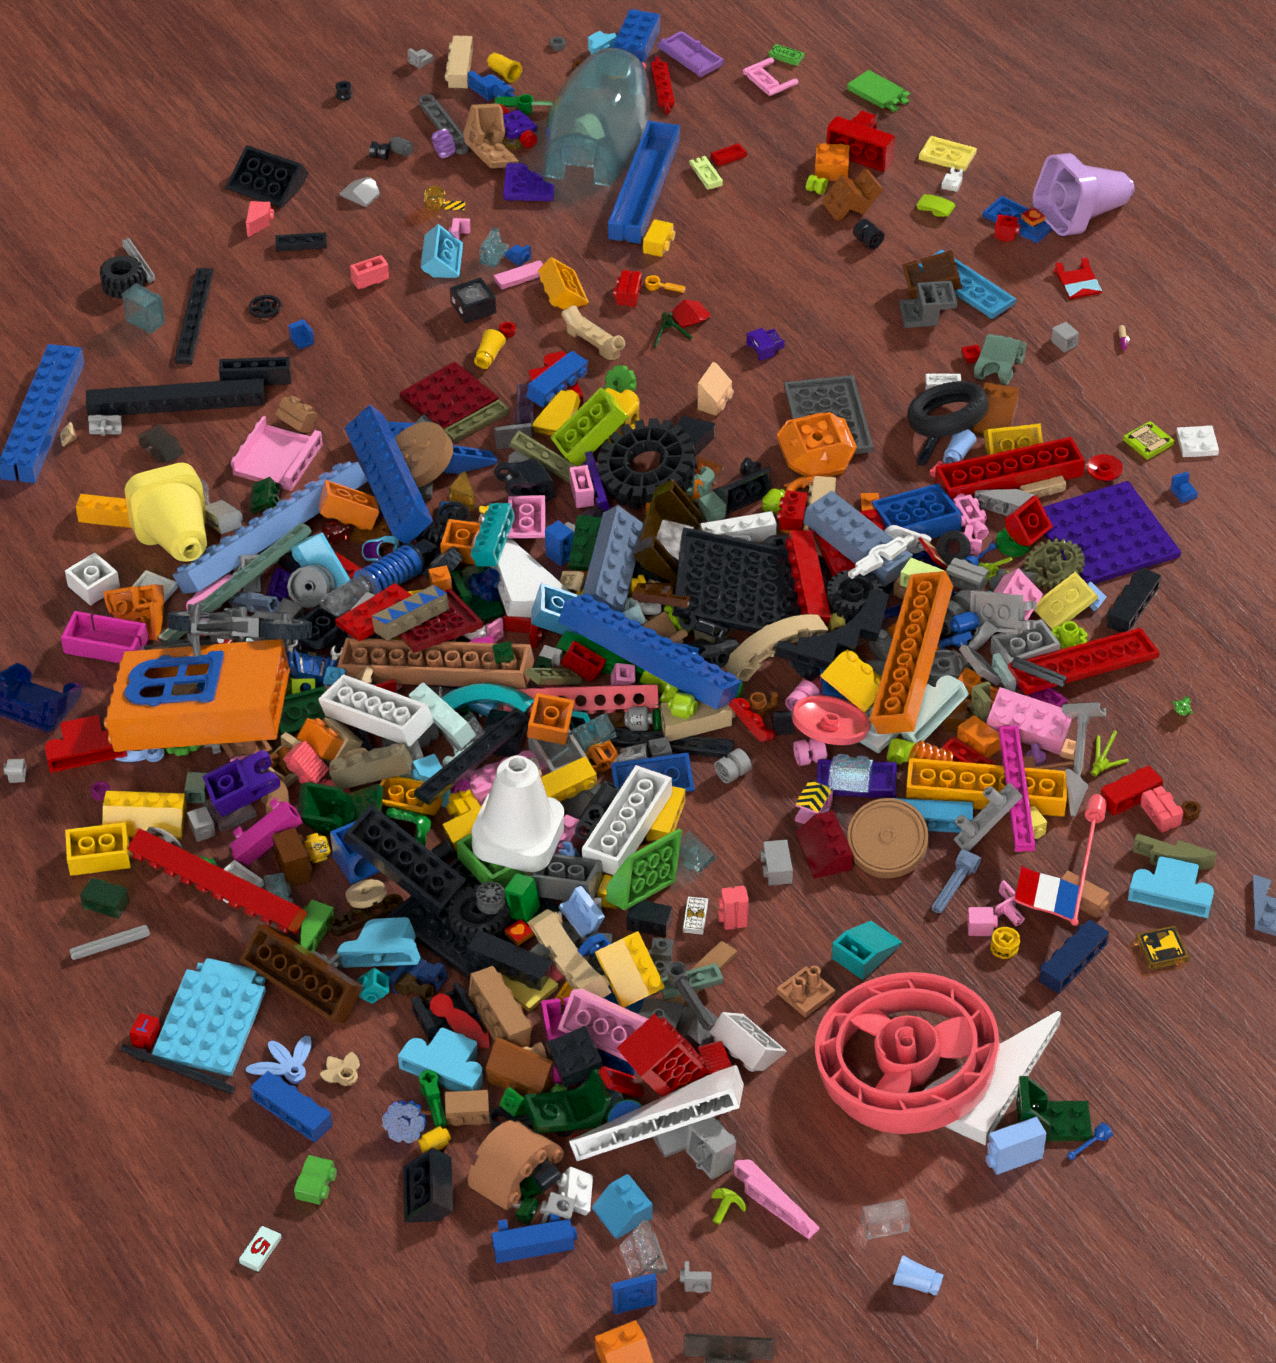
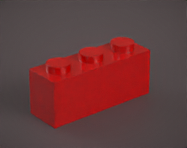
M1148 765L1137 769L1127 776H1122L1111 784L1104 785L1101 788L1100 795L1104 796L1107 801L1106 809L1115 816L1140 804L1143 792L1163 786V779Z

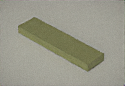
M497 400L445 428L444 431L451 438L452 443L455 444L508 415L510 409L500 400Z
M518 430L509 446L529 459H537L544 468L570 483L569 468L577 466Z
M527 668L525 675L538 685H579L582 681L579 675L567 668Z

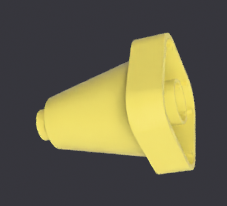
M175 463L138 473L131 477L125 486V497L129 522L137 539L146 545L159 544L179 561L188 562L198 559L207 546L204 526L207 515L202 483L194 468L186 463Z

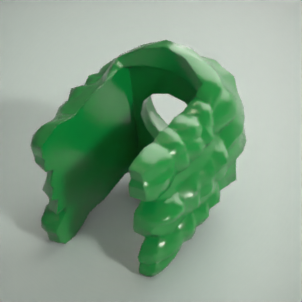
M395 808L387 809V817L415 823L416 834L414 838L426 847V833L430 830L431 820L422 813L397 810Z

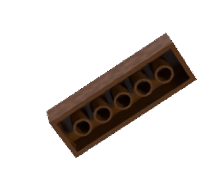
M258 924L240 959L241 962L332 1022L345 1023L364 987L272 926Z

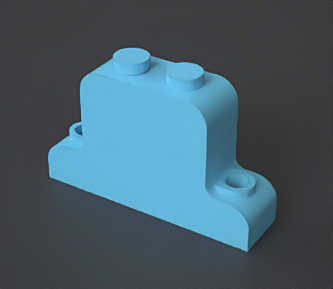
M406 917L369 920L357 940L344 942L337 951V954L341 956L343 968L417 965L420 960L417 945L414 942L416 934L409 918Z

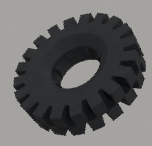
M649 418L648 426H645L643 419L634 421L636 429L633 430L629 424L620 427L623 435L615 431L609 436L611 443L605 441L602 445L601 450L603 453H599L597 458L598 473L608 496L612 500L616 499L617 504L625 506L628 503L630 509L638 510L642 503L645 510L647 502L651 503L657 486L672 479L675 480L684 492L691 486L690 481H693V477L696 475L695 469H698V461L693 443L688 433H684L681 426L676 424L673 427L672 422L668 420H663L660 425L658 419ZM648 451L663 454L664 460L656 469L643 473L631 470L630 463L639 454Z

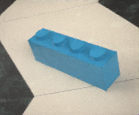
M893 798L905 801L915 807L923 816L928 831L960 833L962 829L955 824L956 818L964 815L968 820H973V802Z

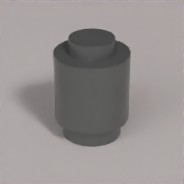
M398 136L392 137L389 141L392 152L404 157L412 154L414 148L411 141Z

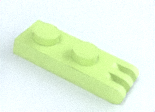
M702 156L701 159L696 158L695 161L693 159L689 160L690 166L707 190L723 186V180L706 156Z

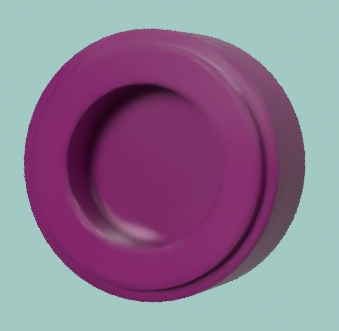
M104 781L94 783L90 789L92 797L99 801L104 800L106 791H111L110 785Z

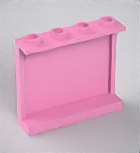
M263 416L256 423L252 433L248 435L246 442L240 446L237 455L232 458L231 467L233 475L253 481H261L270 476L280 485V488L292 491L322 447V433L315 430L310 437L267 425L266 416Z

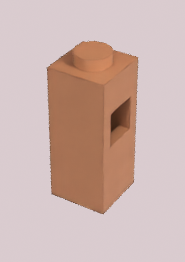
M1067 871L1061 879L1079 886L1081 877ZM1085 880L1079 909L1098 918L1110 906V902H1108L1110 893Z

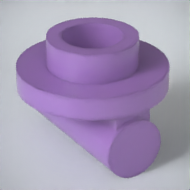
M1037 743L1032 744L1031 750L1027 752L1026 756L1033 755L1035 766L1042 765L1046 760V755L1039 749Z

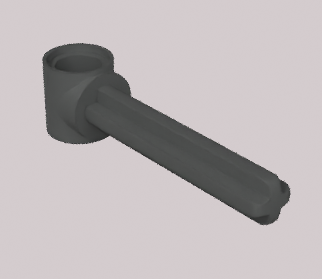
M679 961L670 963L667 968L668 985L673 989H679L703 1029L711 1030L715 1023L689 983L690 978L686 973V966Z

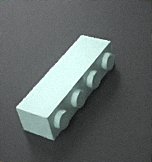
M424 682L409 694L411 699L428 705L434 723L461 748L476 736L468 722Z

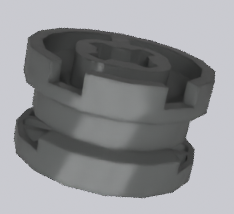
M486 882L478 887L476 898L478 909L481 912L496 914L500 909L503 910L505 906V891L500 884Z

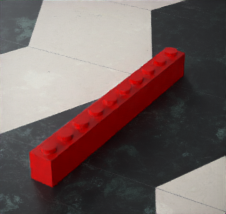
M139 828L127 848L133 853L132 857L136 860L143 862L145 859L149 861L148 865L158 870L161 867L165 869L164 873L174 878L177 875L181 877L179 879L181 882L189 886L193 883L197 885L195 887L197 890L205 894L209 891L213 893L211 895L213 898L221 902L225 899L229 901L228 905L237 910L241 907L245 909L244 913L253 918L256 915L261 917L260 921L269 926L274 923L278 925L277 929L285 934L289 931L296 934L307 915V912L301 907Z

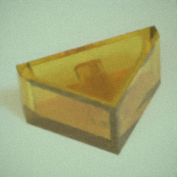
M464 471L449 487L450 501H456L467 508L476 509L475 495L466 471Z

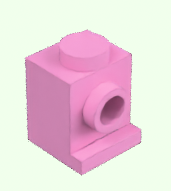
M616 663L610 674L611 685H632V683H635V665Z

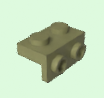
M989 681L972 687L970 707L971 716H977L986 724L991 708V684Z

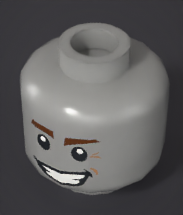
M646 706L630 707L628 712H625V727H628L631 731H647L649 725L653 724V713H649Z

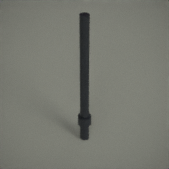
M123 1044L121 1047V1052L134 1056V1059L138 1061H147L231 1095L236 1090V1087L152 1055L143 1048L139 1047L137 1049L127 1044Z

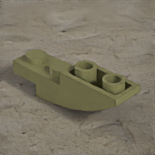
M1138 833L1133 847V852L1150 857L1149 864L1156 866L1159 857L1162 856L1197 864L1199 866L1198 870L1214 868L1217 852L1178 840L1175 846Z

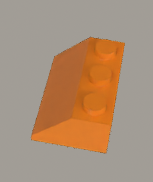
M328 480L324 481L319 502V512L322 516L338 519L344 524L356 525L357 528L362 530H372L380 512L376 497Z

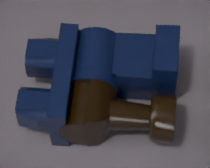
M420 958L417 965H396L395 969L397 970L395 972L387 970L384 973L390 977L389 985L393 993H400L406 996L410 992L418 993L420 999L429 1001L433 996L434 990L438 991L448 979L444 964L437 962L434 965Z

